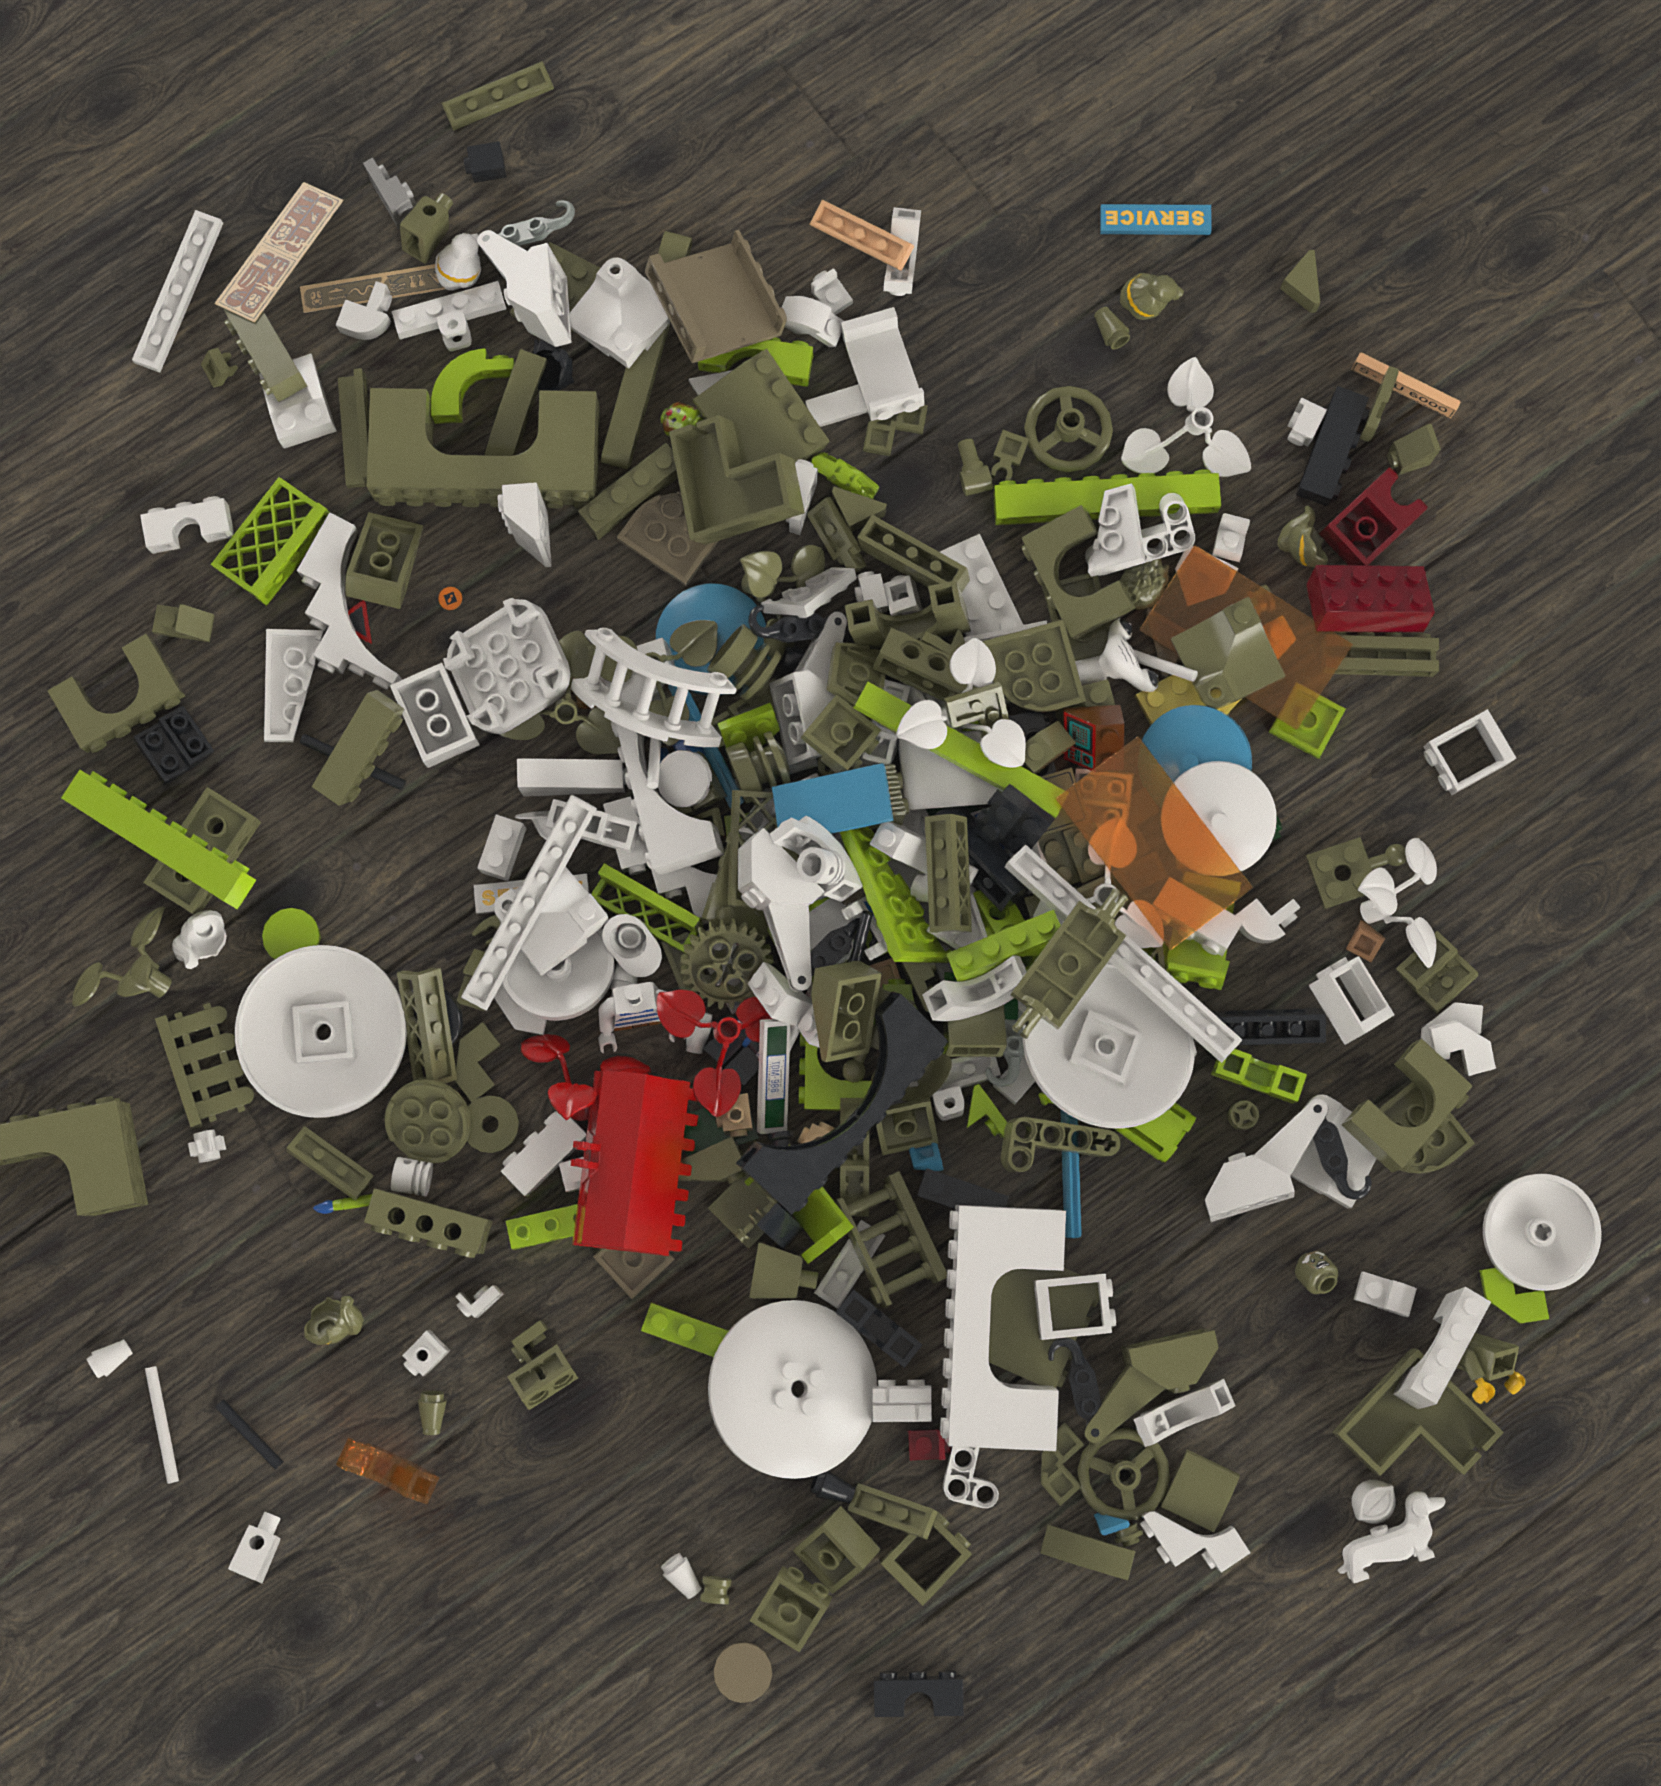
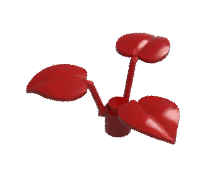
M682 989L659 992L656 997L657 1014L667 1032L675 1037L688 1038L693 1034L696 1026L699 1028H713L715 1039L722 1044L716 1069L711 1067L702 1069L693 1081V1089L698 1102L712 1116L720 1117L724 1115L736 1103L741 1091V1080L738 1073L733 1069L722 1070V1064L729 1044L739 1036L740 1031L745 1029L746 1036L751 1041L759 1043L760 1020L773 1018L770 1017L757 997H751L744 1000L736 1010V1016L741 1023L732 1017L723 1018L719 1023L715 1021L712 1023H701L699 1021L705 1015V1004L698 994Z
M553 1034L536 1035L521 1043V1052L527 1059L544 1063L557 1058L561 1063L565 1082L554 1084L548 1090V1098L554 1109L565 1120H568L570 1117L578 1121L588 1120L590 1105L597 1100V1092L588 1085H578L577 1083L572 1085L564 1055H562L570 1050L569 1043L564 1038ZM628 1056L610 1057L600 1065L601 1071L651 1073L649 1066Z

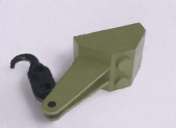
M1203 1328L1121 1346L1126 1366L1102 1401L1095 1372L1083 1356L1080 1345L1070 1338L1055 1340L1049 1347L1048 1360H1054V1353L1059 1347H1066L1070 1350L1072 1361L1069 1382L1077 1414L1086 1420V1425L1083 1429L1084 1437L1092 1443H1099L1164 1389H1167L1168 1392L1172 1391V1393L1190 1390L1189 1385L1198 1382L1218 1350L1215 1330Z

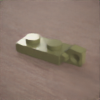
M832 498L823 499L807 513L808 518L832 559L838 560L846 568H854L855 573L861 571L866 567V564L859 553L861 550L858 542Z

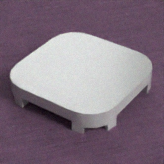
M514 598L503 601V608L464 633L456 631L450 637L453 641L448 648L447 658H443L445 669L452 672L470 713L466 717L471 724L489 733L502 734L512 730L555 703L564 695L569 686L571 675L569 664L548 617L540 607L527 600Z

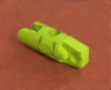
M821 452L812 458L811 463L814 465L813 467L817 468L818 472L826 476L827 480L843 490L870 499L875 497L879 486L860 470L842 459H836L825 452Z

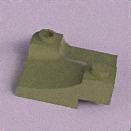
M1249 597L1224 608L1219 613L1170 639L1183 666L1198 672L1197 678L1192 684L1202 702L1208 707L1215 709L1225 707L1286 676ZM1215 688L1219 689L1221 696L1213 698L1210 691Z

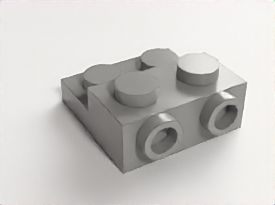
M371 158L363 163L374 189L397 228L400 229V223L416 206L413 198L414 195L406 182L401 184L397 176L390 178L383 164L377 166L374 159Z

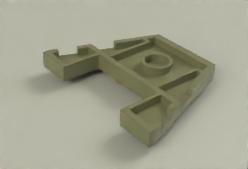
M836 642L831 652L826 690L833 695H839L852 707L855 706L867 682L884 690L885 674L873 669L880 650L870 649L869 645ZM884 726L885 728L889 729L890 731H892L893 733L896 734L895 731H893L892 729H890V728Z
M729 832L726 838L727 845L724 855H721L718 863L720 868L715 883L712 882L702 918L708 923L711 921L715 927L719 926L720 919L724 920L726 926H729L731 920L735 919L736 927H740L745 921L747 922V931L756 927V937L764 935L766 938L769 935L767 931L768 923L762 910H757L755 907L727 906L730 855ZM737 887L736 900H743L741 897L743 894Z

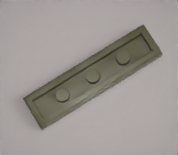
M542 61L442 103V106L454 131L553 90L554 87Z

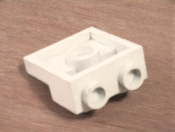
M801 459L795 463L805 513L786 519V522L789 523V532L798 535L801 534L817 485V468H814L812 463Z

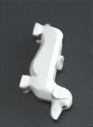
M1421 1491L1408 1495L1405 1502L1406 1517L1404 1522L1389 1529L1387 1525L1376 1526L1370 1530V1535L1353 1540L1346 1545L1342 1553L1344 1564L1338 1569V1572L1340 1574L1347 1572L1348 1578L1353 1583L1369 1579L1368 1573L1363 1568L1370 1566L1374 1562L1402 1561L1412 1555L1414 1557L1417 1556L1420 1562L1434 1558L1433 1551L1428 1547V1542L1432 1536L1428 1515L1442 1508L1445 1505V1498L1428 1497L1426 1493Z

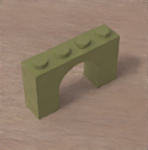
M1082 505L1021 537L1025 544L1021 547L1028 561L1033 560L1037 568L1034 571L1037 581L1041 586L1045 585L1049 592L1046 599L1053 611L1058 610L1061 618L1064 620L1067 635L1076 640L1136 608L1124 583L1119 580L1085 597L1072 596L1061 585L1059 565L1063 556L1074 546L1098 534L1087 509Z
M957 581L928 586L931 604L925 609L912 614L899 616L882 614L877 610L873 599L845 605L849 632L855 644L869 645L870 649L881 650L891 628L904 632L917 640H920L926 631L940 638L953 636L958 629L961 631V634L971 632L967 607Z
M147 634L122 647L139 681L137 696L133 703L125 710L112 714L97 711L80 682L74 677H70L48 690L49 695L79 747L85 752L89 753L91 751L95 753L100 751L107 745V741L114 737L121 738L131 732L133 726L138 723L145 724L156 717L155 714L164 708L166 710L174 708L181 702L180 699L185 697L184 692L153 639Z
M1422 1038L1412 1043L1394 1063L1422 1092L1425 1101V1112L1421 1122L1416 1127L1400 1126L1390 1120L1368 1099L1359 1104L1341 1124L1392 1173L1400 1169L1405 1171L1415 1162L1417 1158L1414 1154L1419 1148L1423 1150L1433 1141L1434 1137L1431 1134L1436 1128L1442 1129L1452 1117L1449 1113L1454 1107L1458 1109L1468 1100L1469 1096L1466 1093L1472 1087L1460 1073Z

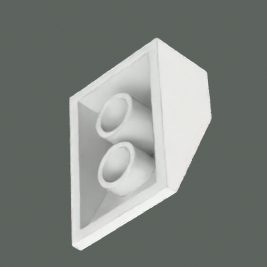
M312 354L293 359L307 387L279 403L273 393L267 395L263 389L277 438L284 449L337 432Z

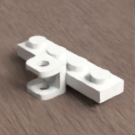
M496 281L394 310L392 314L399 339L440 329L446 348L449 351H455L471 345L472 338L467 320L505 310L506 306L499 282ZM455 336H462V340L459 342H454L453 338Z
M958 1057L951 1059L952 1068L942 1087L930 1096L932 1097L935 1111L942 1121L963 1115L964 1099L961 1088L988 1081L989 1079L985 1071L987 1067L991 1068L992 1074L995 1077H1001L996 1057ZM912 1081L909 1087L918 1086L919 1084L917 1081ZM900 1100L899 1102L893 1103L892 1105H896V1104H900V1103H905V1102H909V1101H902V1100ZM947 1102H952L955 1106L953 1108H947L945 1107V1104Z

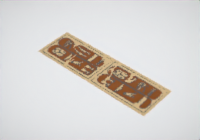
M303 182L215 304L255 323L344 200Z

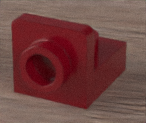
M940 1429L908 1430L910 1461L945 1460V1453H951L950 1446H948L945 1438H942L940 1435Z

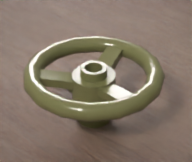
M1073 386L1053 388L1038 397L1027 413L1024 426L1026 438L1029 439L1027 445L1036 459L1051 469L1064 472L1085 470L1098 462L1109 448L1113 433L1110 413L1101 399L1086 389ZM1071 397L1081 399L1094 408L1100 417L1101 436L1084 428V416L1079 410L1072 408ZM1055 399H1059L1061 412L1057 417L1055 431L1038 442L1035 429L1038 415L1047 404ZM1080 439L1095 447L1089 455L1073 461L1056 459L1047 453L1048 450L1060 441L1074 442Z
M1129 1427L1116 1428L1101 1442H1090L1083 1450L1077 1469L1080 1490L1088 1505L1099 1514L1127 1519L1128 1521L1138 1520L1142 1518L1141 1515L1143 1513L1154 1511L1166 1495L1170 1481L1168 1459L1158 1443L1145 1447L1131 1461L1122 1459L1112 1464L1094 1457L1103 1445L1113 1440L1129 1439L1139 1442L1145 1447L1136 1429ZM1154 1457L1158 1469V1481L1155 1491L1145 1503L1135 1507L1133 1489L1140 1483V1469ZM1089 1468L1108 1474L1112 1484L1121 1490L1122 1510L1107 1506L1096 1496L1090 1485ZM1122 1469L1129 1472V1476L1125 1480L1119 1478Z

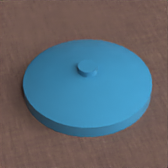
M702 584L691 587L678 594L666 606L657 624L656 639L663 638L670 645L671 635L681 625L696 620L715 621L718 625L717 653L740 625L744 624L750 629L748 616L757 605L746 594L727 585ZM760 611L756 617L757 623L761 627H766L764 617ZM758 637L754 649L757 650L764 644V638ZM671 648L672 655L678 654ZM681 657L678 660H674V663L678 668L709 673L707 668L711 661L701 667H691ZM732 675L728 678L731 683L733 682L735 676ZM689 690L699 695H708L707 692Z
M1188 705L1166 712L1149 727L1139 748L1138 772L1143 787H1145L1154 803L1162 808L1165 795L1173 782L1190 768L1206 762L1225 761L1241 765L1251 771L1252 754L1245 733L1229 715L1208 706Z

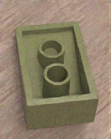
M368 512L346 573L345 596L400 609L408 588L423 525Z
M859 960L815 968L811 998L821 1059L824 1062L869 1053L882 973Z

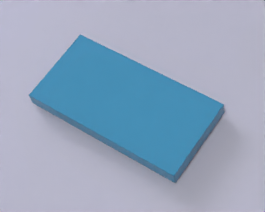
M883 763L772 787L777 827L790 818L799 821L803 817L808 816L833 834L894 821L886 768Z

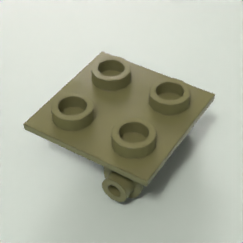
M744 1172L745 1177L732 1183L708 1209L749 1249L765 1233L757 1224L776 1202L756 1182L747 1186L744 1181L749 1176Z

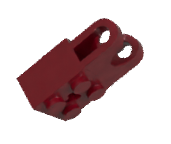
M1391 467L1382 473L1319 533L1348 565L1368 566L1428 508L1421 499L1415 500L1408 506L1399 505L1394 502L1391 497V487L1398 479V474Z

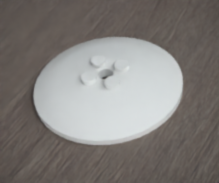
M328 945L308 946L290 951L263 968L243 995L235 1024L237 1055L241 1067L253 1087L266 1100L280 1109L292 1114L314 1118L334 1117L352 1112L380 1094L391 1081L400 1065L407 1037L401 997L386 973L374 962L357 952ZM323 1024H327L331 1029V1035L326 1040H320L317 1036V1030Z
M1109 961L1058 1030L1044 1019H1040L1029 1034V1037L1027 1039L1023 1038L1027 1064L1036 1083L1044 1094L1056 1106L1072 1117L1085 1123L1105 1128L1135 1127L1150 1122L1164 1114L1174 1105L1186 1089L1194 1065L1193 1037ZM1098 1043H1108L1111 1046L1112 1053H1102L1099 1050Z
M797 1300L780 1301L767 1304L748 1313L725 1335L714 1355L708 1383L709 1405L714 1424L721 1438L741 1461L757 1471L771 1476L794 1479L806 1478L821 1474L837 1466L854 1452L861 1443L873 1418L872 1386H877V1377L871 1354L856 1329L831 1309L816 1303ZM797 1380L804 1385V1393L798 1398L791 1392V1386Z

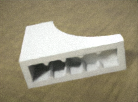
M891 821L881 823L870 845L891 858L927 874L926 838L912 829ZM969 864L971 885L979 870Z

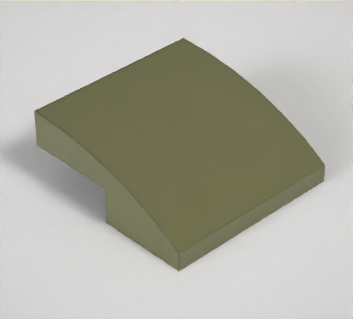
M1436 931L1434 933L1436 938V954L1432 966L1427 969L1414 951L1396 968V971L1414 992L1438 1014L1478 977V972L1458 954V950L1446 938Z
M1187 1449L1174 1473V1479L1161 1502V1507L1215 1532L1235 1490L1240 1474Z

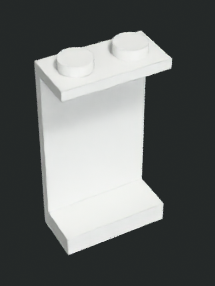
M892 307L841 322L842 338L870 420H886L894 414L904 411L913 412L919 409V407L924 406V391L918 387L898 329L895 308Z

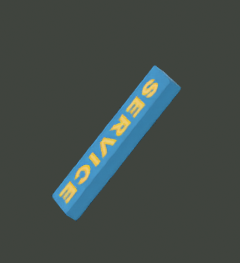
M1101 204L1100 234L1210 235L1211 205Z

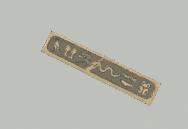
M435 264L300 286L303 312L307 313L343 307L345 300L357 304L367 303L376 281L387 285L392 298L445 290V288L439 283Z

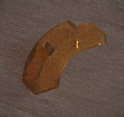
M351 1438L347 1439L336 1463L341 1469L374 1480L395 1490L404 1497L424 1504H428L440 1478L403 1457L372 1444H365Z

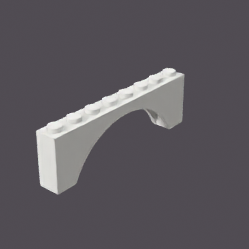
M663 638L636 646L638 651L643 654L655 652L660 656L663 654L666 656L672 655L670 645ZM674 660L664 662L668 665L675 666ZM632 670L631 678L623 683L620 697L638 706L646 676ZM600 676V681L610 689L611 682ZM656 685L651 701L655 700L658 695ZM611 721L613 732L616 737H619L621 744L618 747L622 763H626L628 771L624 774L628 788L632 789L635 798L631 800L632 808L635 815H639L641 825L638 826V832L641 840L646 842L648 852L645 853V859L648 867L659 875H664L724 855L719 830L712 822L695 819L678 812L663 799L657 789L647 786L648 768L644 752V735Z

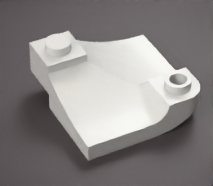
M611 258L604 263L596 273V279L592 286L569 313L570 328L607 356L611 355L628 369L644 349L648 351L670 323L650 281L621 258ZM614 268L621 269L618 274L611 273Z
M566 866L521 947V951L541 976L588 943L587 938L602 928L609 920L606 912L577 881ZM521 886L516 889H509L495 901L494 911L500 923H502L507 913L503 909L504 906L509 903L512 904Z
M1327 1095L1312 1097L1304 1108L1314 1099H1322L1326 1102L1328 1106L1326 1119L1338 1128L1348 1158V1185L1352 1190L1362 1189L1365 1185V1177L1369 1175L1377 1158L1341 1126L1352 1113L1350 1110ZM1312 1139L1291 1177L1319 1194H1324L1347 1209L1352 1208L1356 1200L1348 1199L1339 1192L1336 1183L1324 1171L1314 1140Z

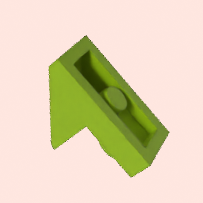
M977 1084L972 1089L966 1128L983 1116H986L988 1120L985 1122V1125L994 1136L999 1134L1003 1138L1007 1121L982 1087Z

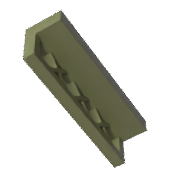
M358 368L354 369V376L338 378L347 488L367 486L369 396L367 377L363 369Z
M954 814L925 817L930 932H972L967 817Z
M430 968L420 972H397L402 1009L406 1021L407 1043L413 1081L429 1079L445 1084L457 1080L441 968ZM409 980H412L413 992L410 989ZM413 1009L417 1013L418 1020L414 1017ZM417 1036L421 1040L422 1048L418 1044ZM421 1064L425 1068L426 1077L423 1076Z

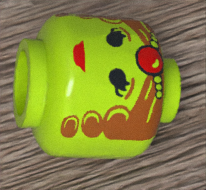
M681 402L673 403L661 415L664 433L669 437L670 431L688 425L697 427L696 423L704 420L697 408Z

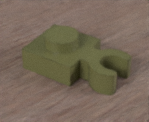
M1005 430L1002 431L993 458L1000 462L993 466L991 478L994 479L997 471L1003 470L1007 474L1005 481L1011 480L1013 474L1011 465L1020 466L1029 441L1028 438Z

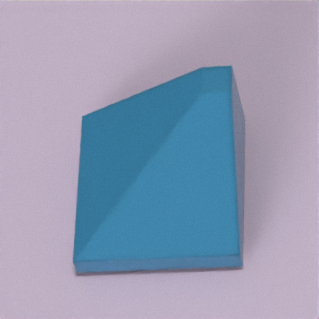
M937 1143L909 1149L914 1169L943 1170Z
M1099 1513L1094 1514L1099 1532L1104 1536L1130 1526L1127 1519L1101 1515Z

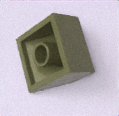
M842 1506L829 1515L793 1549L794 1553L832 1594L862 1571L881 1550Z

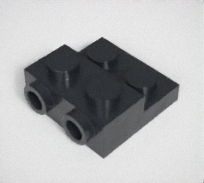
M1009 783L1003 792L997 789L987 803L991 805V808L989 810L983 808L974 819V822L978 825L973 832L995 849L1000 843L1015 855L1025 845L1032 849L1055 818Z

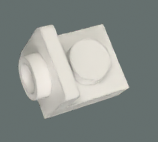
M835 269L829 272L822 271L813 278L811 293L817 301L831 307V313L834 315L853 304V299L838 280Z
M1224 513L1217 530L1212 555L1240 562L1250 520Z
M485 1285L473 1296L476 1299L474 1303L462 1292H459L455 1297L460 1301L457 1307L465 1316L469 1317L472 1315L474 1318H479L504 1294L495 1285H492L490 1288Z

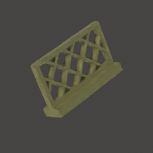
M732 790L727 906L749 907L743 900H736L738 887V845L741 847L744 844L739 838V829L746 824L754 834L757 833L759 830L750 819L759 810L769 821L763 827L766 831L771 826L775 829L778 828L776 816L773 818L764 807L767 802L773 799V792ZM740 797H749L756 805L747 816L740 809ZM757 798L765 799L760 803V801ZM782 847L796 862L798 861L799 854Z

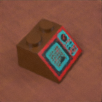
M1121 706L1063 708V727L1076 742L1075 745L1063 753L1064 759L1095 773L1124 771V720Z

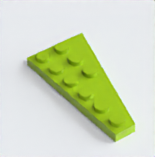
M866 826L839 832L845 845V851L850 856L860 877L866 894V901L871 906L877 920V927L882 932L887 944L888 953L893 958V961L948 963L949 960L946 954L951 952V950L945 951L937 937L927 931L929 925L922 917L924 909L919 901L916 900V897L911 895V889L901 874L895 875L887 862L891 860L890 857L870 845L875 835L873 831Z

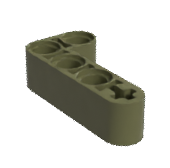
M1030 1117L1013 1118L1008 1121L1004 1129L1001 1164L1005 1170L1011 1173L1025 1172L1033 1164L1035 1147L1097 1157L1112 1156L1120 1148V1139L1115 1132L1106 1129ZM1018 1123H1022L1026 1128V1134L1023 1138L1016 1134ZM1047 1127L1052 1129L1054 1133L1053 1140L1050 1143L1045 1140L1043 1134ZM1075 1131L1081 1136V1143L1078 1147L1074 1146L1071 1141L1072 1134ZM1103 1139V1141L1108 1142V1146L1104 1148L1103 1145L1092 1144L1093 1140ZM1016 1151L1022 1156V1163L1019 1167H1016L1012 1162V1155Z

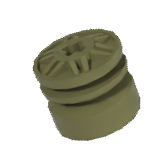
M744 624L740 625L722 645L709 664L707 672H719L727 676V678L732 675L735 676L732 684L736 691L743 686L739 696L743 700H748L757 691L762 689L771 678L782 654L778 650H773L767 655L771 646L769 643H764L757 650L754 649L758 636Z
M771 731L764 733L766 747L762 748L758 737H753L755 749L753 752L749 753L743 742L725 748L740 790L763 792L762 784L768 783L772 790V787L777 786L775 779L780 778L782 785L791 783L787 759L781 745L775 740ZM743 797L746 804L752 802L749 797Z

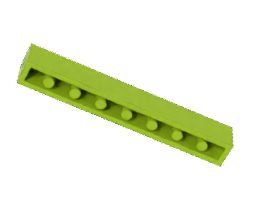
M1198 470L1194 474L1183 475L1181 471H1173L1167 473L1166 476L1143 473L1134 478H1127V475L1118 474L1111 476V479L1087 476L1081 481H1072L1071 478L1064 477L1055 479V482L1045 483L1042 479H1032L1027 481V484H1016L1015 481H1002L999 485L994 486L993 491L995 525L1051 522L1080 505L1087 509L1092 520H1098L1104 492L1131 483L1136 492L1139 517L1161 516L1159 503L1161 498L1168 493L1180 495L1188 508L1189 514L1218 513L1221 507L1219 473H1211L1210 470ZM1180 504L1170 505L1167 513L1174 514L1178 512Z
M82 770L78 771L61 797L63 800L236 909L239 908L256 882V879L247 874L250 870L236 860L232 864L226 861L229 857L227 854L213 847L212 851L206 849L208 844L206 841L195 834L191 838L185 836L188 831L174 821L169 826L165 823L166 816L155 809H152L150 813L144 810L147 804L134 796L130 800L126 799V791L113 783L110 788L105 785L107 779L94 771L90 775Z

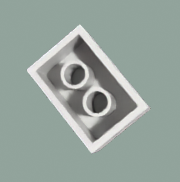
M443 663L390 685L397 703L405 709L402 715L419 754L428 768L479 746V742Z

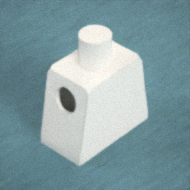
M264 1512L257 1528L249 1525L228 1569L263 1583L281 1539L274 1535L281 1518ZM264 1539L263 1547L256 1550L255 1544L257 1540Z

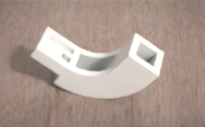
M895 207L893 209L891 234L911 243L914 248L902 271L887 264L883 291H889L892 295L912 294L921 210Z
M805 816L799 821L790 818L782 822L778 828L770 833L774 844L790 849L799 855L810 847L833 850L842 855L846 866L845 873L836 884H820V887L824 890V896L842 902L863 887L857 870L846 851L827 829L812 818Z
M1013 955L982 976L962 982L943 980L922 994L932 1020H961L988 1012L1014 999L1010 994L1027 971L1021 957Z
M1221 1379L1163 1402L1141 1413V1416L1135 1418L1134 1422L1139 1436L1142 1438L1145 1447L1183 1428L1221 1415L1235 1407V1403L1225 1380Z

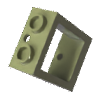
M938 1511L933 1526L960 1554L926 1590L895 1560L917 1536L906 1533L880 1561L881 1565L922 1606L972 1555L968 1549L971 1543L961 1533L958 1532L954 1535L946 1527L950 1523Z

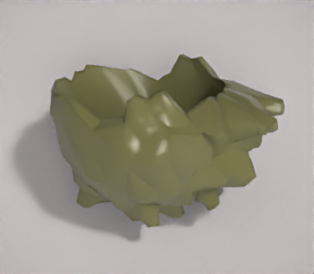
M1161 558L1126 568L1120 579L1124 583L1136 610L1151 608L1161 602L1169 579V565L1162 566Z

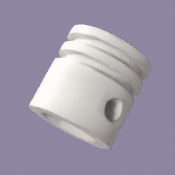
M810 847L800 854L797 861L798 874L806 882L833 885L838 883L845 873L844 858L837 851Z
M397 1157L392 1173L391 1191L413 1194L414 1192L415 1195L422 1193V1196H427L432 1179L433 1163L428 1162L426 1165V1162L421 1161L419 1164L418 1160Z

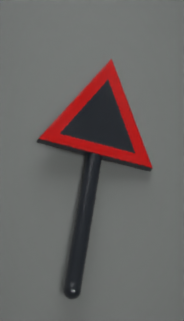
M362 600L351 609L347 604L348 614L357 636L372 644L366 601Z

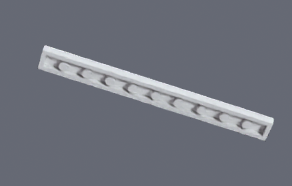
M1027 845L1007 862L1005 868L1051 910L1054 909L1061 919L1065 920L1079 900L1089 908L1096 909ZM1128 936L1125 937L1109 959V962L1222 1063L1240 1044L1242 1039Z

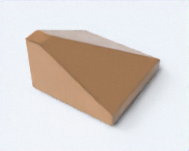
M1360 920L1346 950L1372 962L1385 937L1366 922Z

